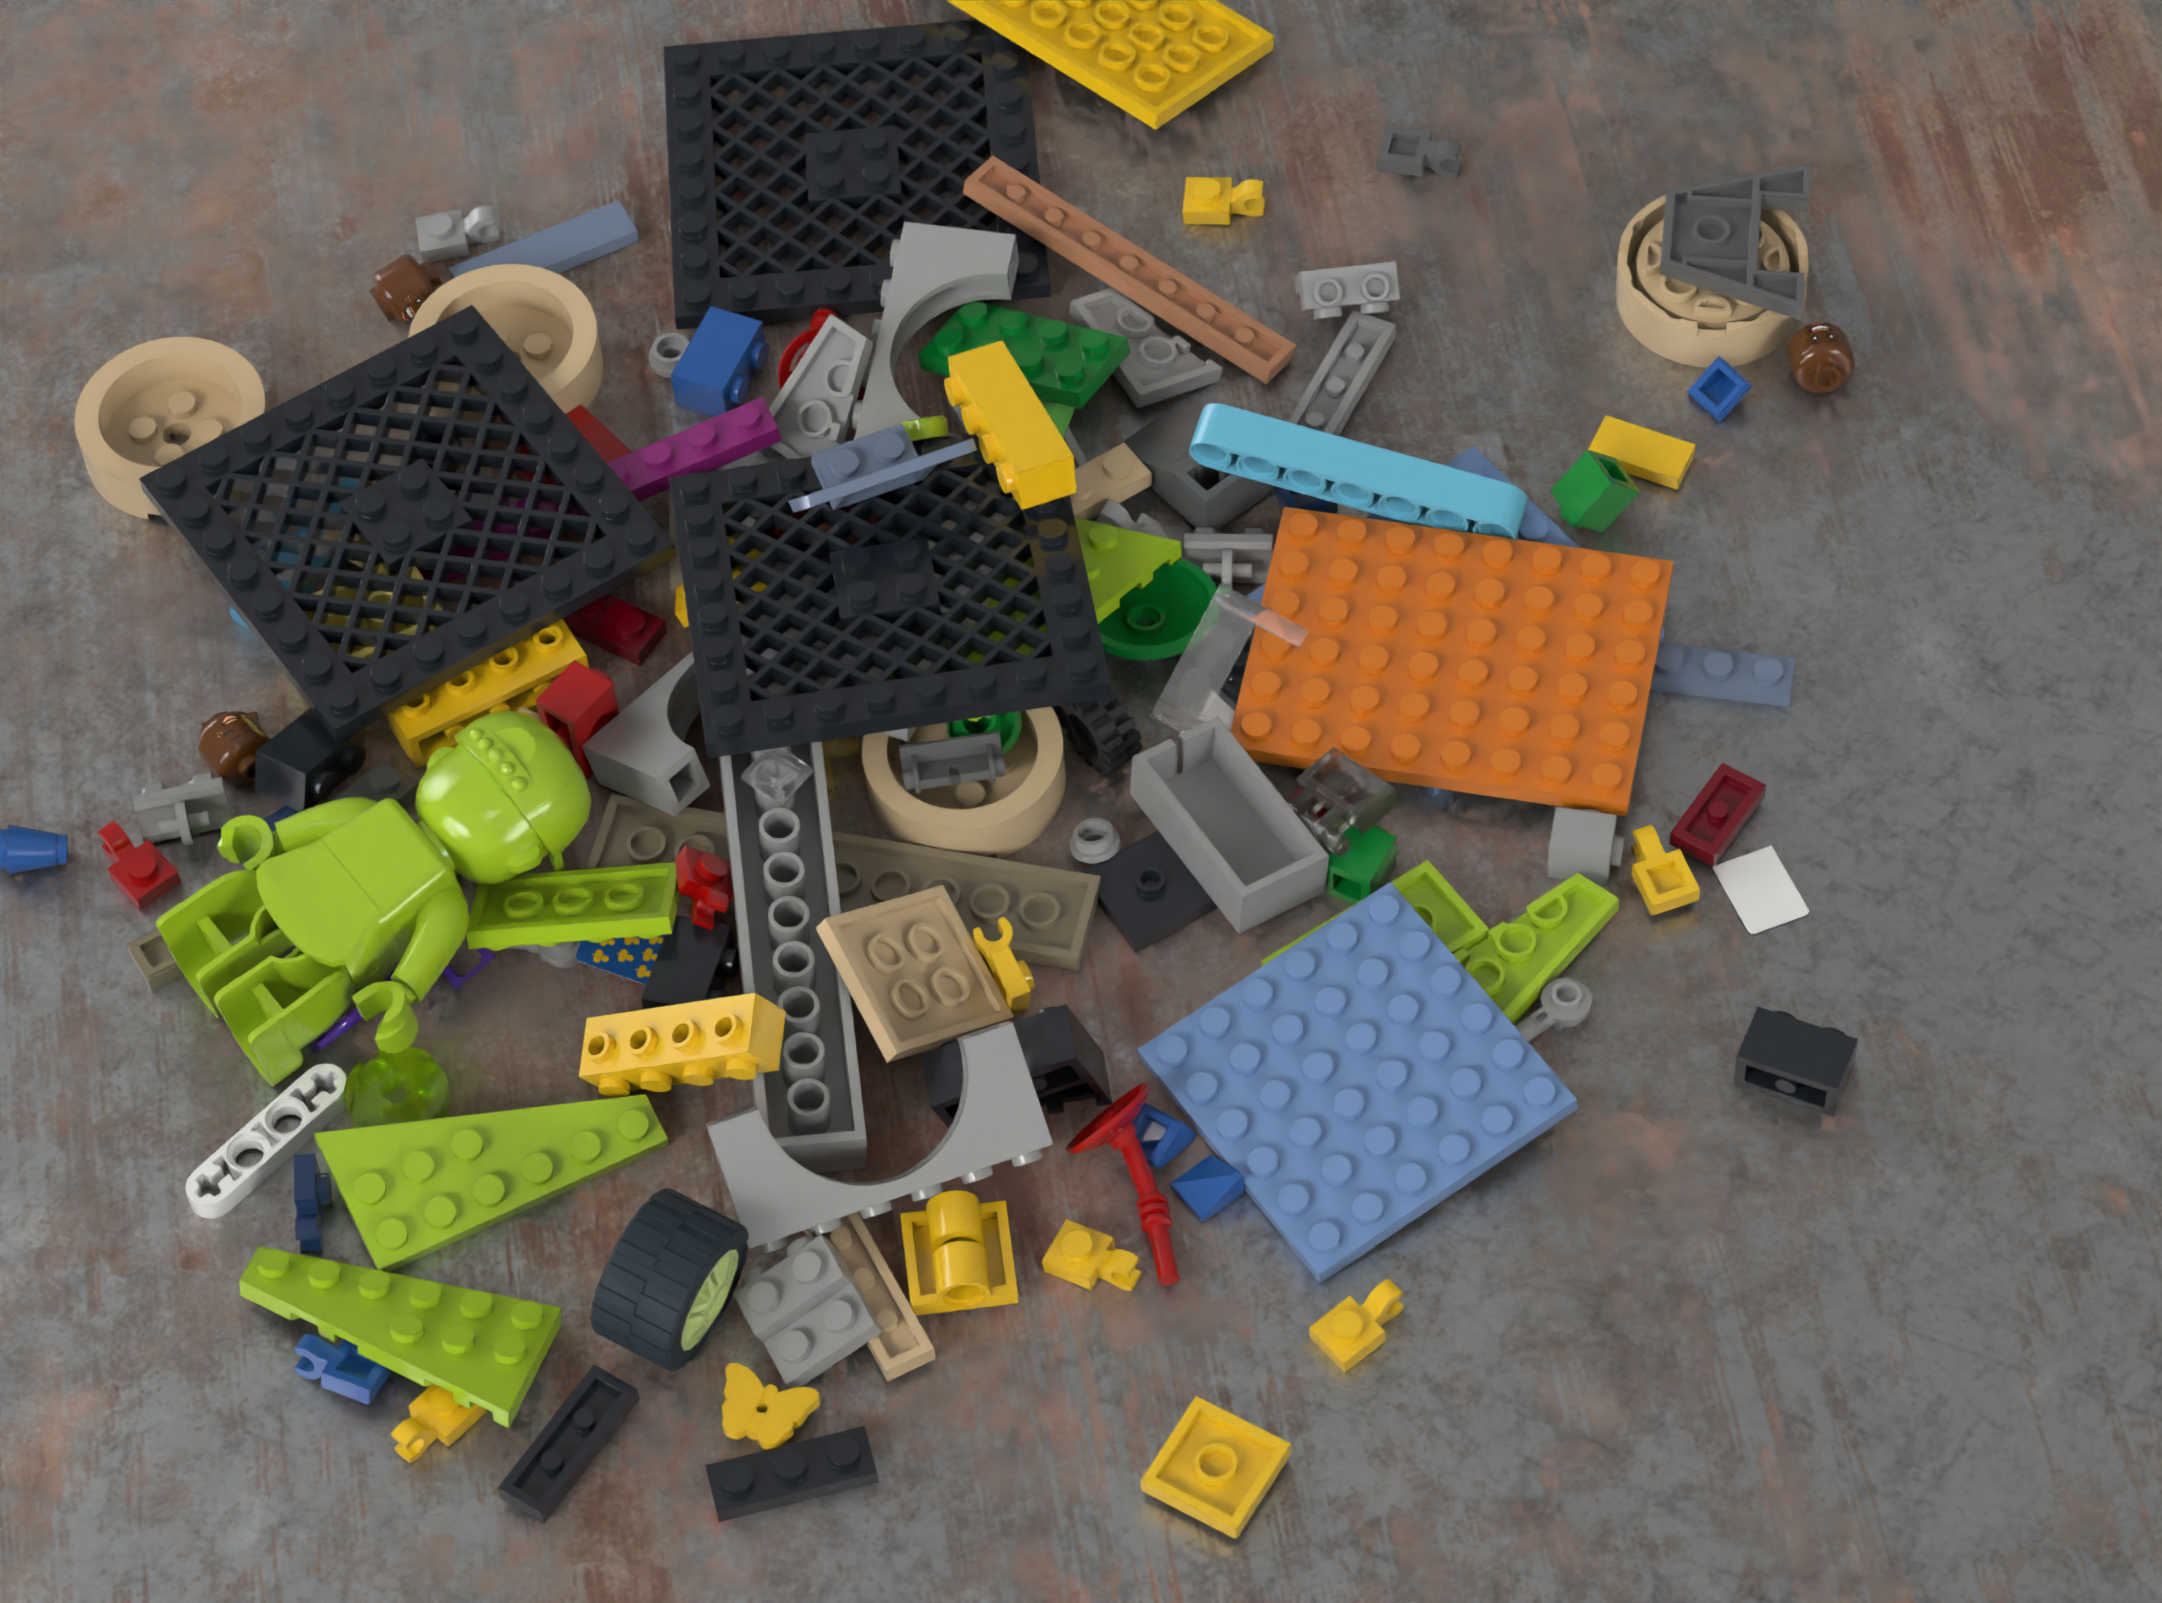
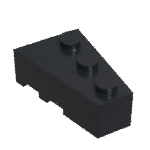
M1067 1004L1059 1007L1044 1008L1033 1016L1012 1022L1040 1106L1047 1107L1048 1115L1064 1112L1063 1103L1095 1098L1097 1107L1113 1104L1103 1051ZM958 1040L948 1041L937 1049L921 1054L930 1107L948 1129L957 1112L963 1085V1063Z

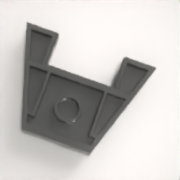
M1812 163L1666 190L1660 275L1802 321L1805 273L1757 270L1761 209L1808 212Z

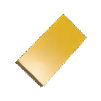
M1605 415L1588 450L1616 458L1627 474L1678 490L1695 456L1696 444Z

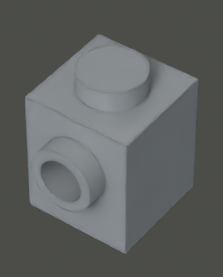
M1556 807L1549 844L1547 877L1567 880L1576 873H1580L1595 884L1608 885L1611 866L1621 867L1625 836L1615 835L1617 815L1602 813L1595 809L1575 810Z

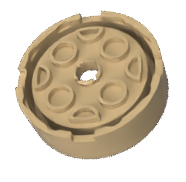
M1666 195L1646 205L1631 219L1623 232L1619 244L1616 303L1627 329L1645 347L1664 358L1684 365L1708 368L1720 356L1732 367L1758 360L1770 354L1785 343L1794 333L1800 323L1798 319L1660 275ZM1761 209L1757 270L1805 273L1804 312L1809 270L1808 247L1805 238L1797 224L1783 210Z
M500 264L478 268L446 282L433 292L417 311L411 323L408 338L473 305L565 414L580 404L587 409L597 395L603 378L604 364L595 313L583 292L571 281L553 271L523 264ZM440 381L438 390L458 392L460 383ZM473 386L470 394L481 395ZM432 407L429 416L449 418L452 409ZM465 411L462 420L482 422L485 413ZM497 415L495 424L506 425ZM460 437V439L471 443H476L477 440L473 438ZM489 441L488 446L510 445V443Z
M168 337L148 341L129 348L113 357L98 369L87 382L79 396L74 424L83 459L96 490L105 500L119 510L139 518L149 519L150 514H161L142 491L140 477L269 411V406L260 376L251 363L240 353L226 345L208 339ZM171 433L174 436L186 435L190 437L181 445L168 444ZM232 491L229 500L236 501L246 492Z
M1045 707L1020 711L1022 729L1018 741L1008 753L1003 755L1006 776L997 777V782H991V779L957 783L921 789V793L916 794V790H905L899 746L950 738L947 732V722L917 727L908 742L883 733L864 735L862 741V762L866 793L871 812L879 827L892 841L979 856L996 854L997 859L1013 854L1029 845L1047 829L1055 818L1063 801L1066 788L1062 729L1053 708Z

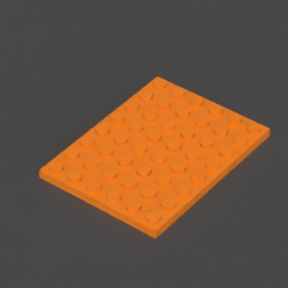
M1284 507L1230 732L1254 762L1321 770L1329 773L1367 777L1376 780L1580 810L1595 809L1602 813L1627 816L1673 575L1674 561Z

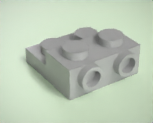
M1396 261L1301 271L1294 277L1296 296H1300L1301 311H1313L1314 320L1342 317L1341 308L1360 306L1361 315L1389 312V303L1400 300Z
M822 1234L816 1238L804 1236L795 1240L786 1250L787 1258L772 1268L769 1266H759L752 1269L742 1280L744 1287L733 1293L754 1335L764 1342L785 1384L790 1388L802 1387L883 1332L840 1251Z

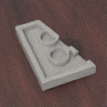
M1111 287L1071 300L1069 314L1078 326L1127 337L1130 353L1114 370L1113 375L1137 408L1221 380L1222 367L1211 359L1206 362L1202 361L1190 352L1191 344L1178 335L1171 338L1153 325L1154 317Z
M833 314L829 315L769 408L783 440L771 445V447L788 459L812 457L813 453L845 442L854 405L857 401L874 342Z

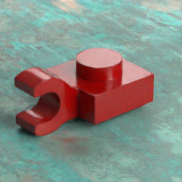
M114 820L97 831L100 838L105 842L101 845L102 849L115 862L107 868L111 880L140 911L181 883L178 871L149 840L135 848L127 834Z
M685 845L675 858L678 893L692 898V923L712 930L714 927L713 917L715 910L725 913L728 909L729 901L733 897L730 862L721 859L713 853H705Z

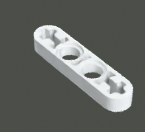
M327 1063L313 1066L196 1168L187 1178L185 1185L186 1195L193 1211L197 1215L209 1219L222 1217L313 1138V1133H318L341 1113L349 1104L351 1097L349 1084L343 1070L334 1064ZM321 1085L327 1089L334 1086L335 1091L331 1094L325 1091L317 1094L316 1089ZM311 1105L313 1106V1109H314L313 1112H309V1110H308V1108H309ZM291 1114L297 1115L302 1119L298 1128L292 1132L282 1133L274 1129L276 1121L282 1116ZM246 1149H259L264 1153L259 1163L254 1166L243 1167L236 1164L237 1156ZM228 1169L230 1174L225 1176L223 1170ZM206 1187L211 1190L219 1188L220 1194L214 1197L212 1194L207 1193L203 1196L201 1191Z

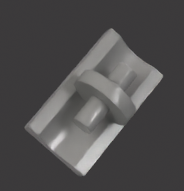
M1197 527L1193 533H1184V560L1201 568L1210 576L1214 583H1222V592H1232L1233 583H1266L1273 554V534H1266L1263 528H1245L1239 534H1220L1214 527Z
M211 772L193 776L189 784L172 788L162 783L144 786L142 794L132 796L143 842L149 840L151 843L181 837L183 845L193 844V834L220 829L232 819L222 777L215 778Z

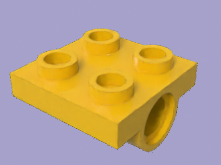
M953 1190L942 1192L932 1197L927 1202L925 1211L900 1214L910 1303L916 1316L1019 1303L1006 1200L979 1204V1199L975 1194L968 1191Z

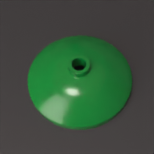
M1179 558L1171 566L1166 563L1162 564L1153 572V580L1142 589L1138 587L1131 589L1120 598V607L1098 624L1104 651L1125 659L1150 661L1170 658L1192 649L1211 634L1218 622L1220 614L1218 589L1208 574L1187 560Z

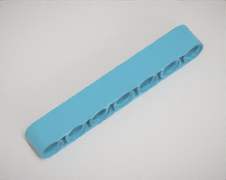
M1212 403L1203 407L1189 447V454L1193 460L1208 468L1413 525L1516 540L1527 504V495L1524 491L1510 483L1225 404Z

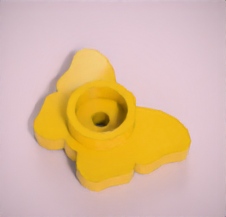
M729 1363L726 1366L727 1381L723 1392L725 1402L722 1404V1426L724 1434L731 1439H741L748 1436L750 1439L758 1440L761 1448L764 1450L780 1447L793 1436L794 1428L800 1427L808 1415L820 1405V1394L814 1388L795 1387L778 1392L777 1387L773 1384H768L764 1388L756 1374L748 1367L739 1363Z

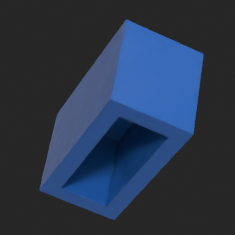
M711 306L671 373L675 404L714 417L733 410L736 404L741 405L747 397L750 380L755 371L761 370L768 359L769 344L765 342L762 321Z

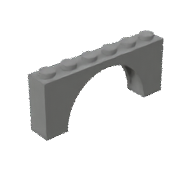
M904 222L900 240L894 239L891 245L890 266L894 267L891 279H884L882 284L881 307H885L882 319H875L873 323L871 340L874 342L873 347L875 351L873 360H868L862 380V387L866 388L863 401L857 400L854 405L852 419L853 428L856 429L854 440L899 425L901 421L921 418L905 403L895 386L896 369L904 348L921 327L948 309L979 300H1011L1019 264L1016 234ZM949 433L948 435L938 436V437L953 436V435H956V434ZM941 488L935 494L948 496L951 492Z
M806 575L800 581L811 585L816 578ZM834 587L827 594L837 598ZM785 594L778 601L788 606L795 598ZM812 607L805 614L816 618L823 611ZM763 614L755 622L766 626L773 618ZM839 620L833 627L840 631H842L841 621ZM790 627L783 635L794 639L800 631ZM741 635L744 646L751 639ZM818 640L810 648L822 652L828 644ZM768 648L761 656L771 660L779 652ZM693 651L582 745L599 784L675 817L710 787L695 749L684 743L691 723L701 711ZM746 668L747 676L755 673Z
M1006 1021L957 1038L963 1063V1085L959 1106L953 1122L943 1139L928 1156L908 1170L889 1178L869 1182H847L824 1177L810 1171L788 1156L778 1145L765 1125L757 1107L706 1123L738 1223L747 1228L749 1235L747 1240L748 1249L759 1246L761 1254L768 1253L790 1245L789 1235L809 1228L811 1236L824 1234L842 1226L840 1217L860 1211L862 1219L870 1218L893 1209L890 1200L911 1194L913 1201H919L943 1192L942 1182L961 1176L963 1184H968L993 1175L991 1166L1011 1159L1013 1167H1017L1043 1158L1041 1148L1053 1145L1013 1023Z

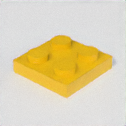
M1195 1396L1142 1477L1141 1491L1237 1540L1290 1457L1291 1443Z

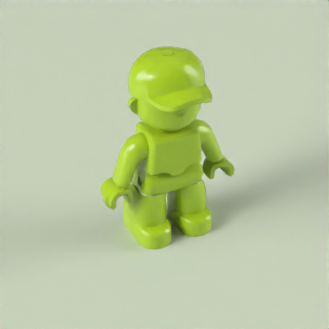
M508 710L488 714L470 723L454 736L457 743L455 748L441 747L430 756L427 763L428 770L420 780L416 793L415 810L420 821L417 824L403 807L392 798H386L377 802L367 797H346L308 808L275 822L276 831L271 832L267 822L253 815L235 817L221 828V839L217 845L221 856L227 858L230 863L243 864L245 870L224 874L159 917L156 921V927L175 962L194 991L216 1018L220 1016L224 1018L244 1053L272 1087L302 1065L304 1060L300 1049L331 1027L349 1008L352 1000L366 1022L378 1013L386 1011L378 1025L375 1042L379 1050L396 1054L407 1049L414 1042L418 1033V1019L410 1004L419 1005L464 941L470 925L467 900L454 871L465 879L477 884L494 885L506 882L523 872L540 865L542 859L547 855L554 871H566L561 853L577 837L587 822L592 799L586 778L573 755L547 725L527 713ZM296 946V948L286 957H284L283 959L278 958L280 955L288 951L290 948ZM400 960L391 976L392 981L381 982L393 969L395 963Z

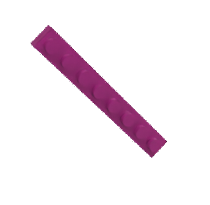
M761 397L607 464L640 502L670 489L669 478L710 472L783 440L764 398ZM521 499L506 507L524 509L527 499ZM540 501L537 510L558 513L561 503ZM573 505L571 514L582 516ZM473 520L474 530L483 531L485 521ZM498 523L495 533L516 535L519 526ZM532 527L529 537L550 539L553 530ZM456 546L453 556L474 558L477 548ZM490 550L487 560L502 561L509 558L511 552ZM418 569L424 580L432 581L435 571ZM447 573L445 583H450L466 575Z

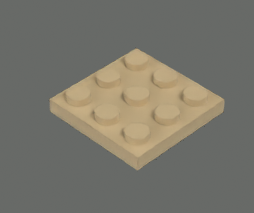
M943 885L827 917L816 927L887 1063L940 1047L948 1041L958 1040L957 1038L1011 1021L1014 1018Z

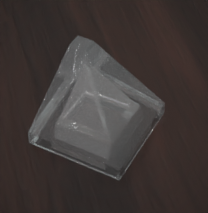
M781 747L765 750L741 775V779L779 806H782L813 773V768Z

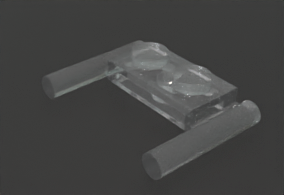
M1220 584L1150 716L1181 733L1204 723L1255 625L1299 648L1309 630Z

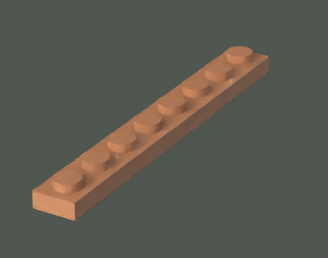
M991 156L965 180L963 194L1265 384L1269 383L1294 358L1296 349L1294 343L995 156Z

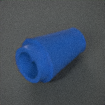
M8 824V829H0V869H7L8 874L57 866V864H67V834H57Z

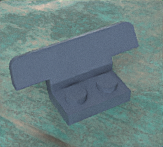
M899 424L813 453L811 465L823 489L788 502L793 512L828 501L832 509L836 510L924 480L937 464L974 452L977 448L972 438L918 456L903 424Z

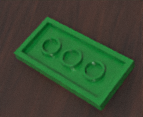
M973 301L963 304L920 351L918 358L921 370L950 376L949 356L1003 341L1039 399L1082 409L1127 357L1130 349L1128 339L1124 336Z

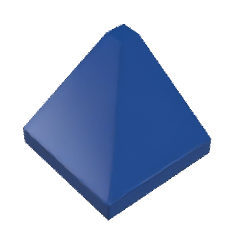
M1718 356L1687 392L1721 422L1753 386L1725 360Z
M1144 1103L1140 1112L1132 1121L1133 1125L1138 1129L1135 1135L1140 1141L1148 1164L1158 1170L1192 1143L1197 1135L1182 1121L1147 1103Z
M1209 1155L1171 1182L1170 1188L1204 1223L1244 1194V1176L1236 1168L1213 1155Z

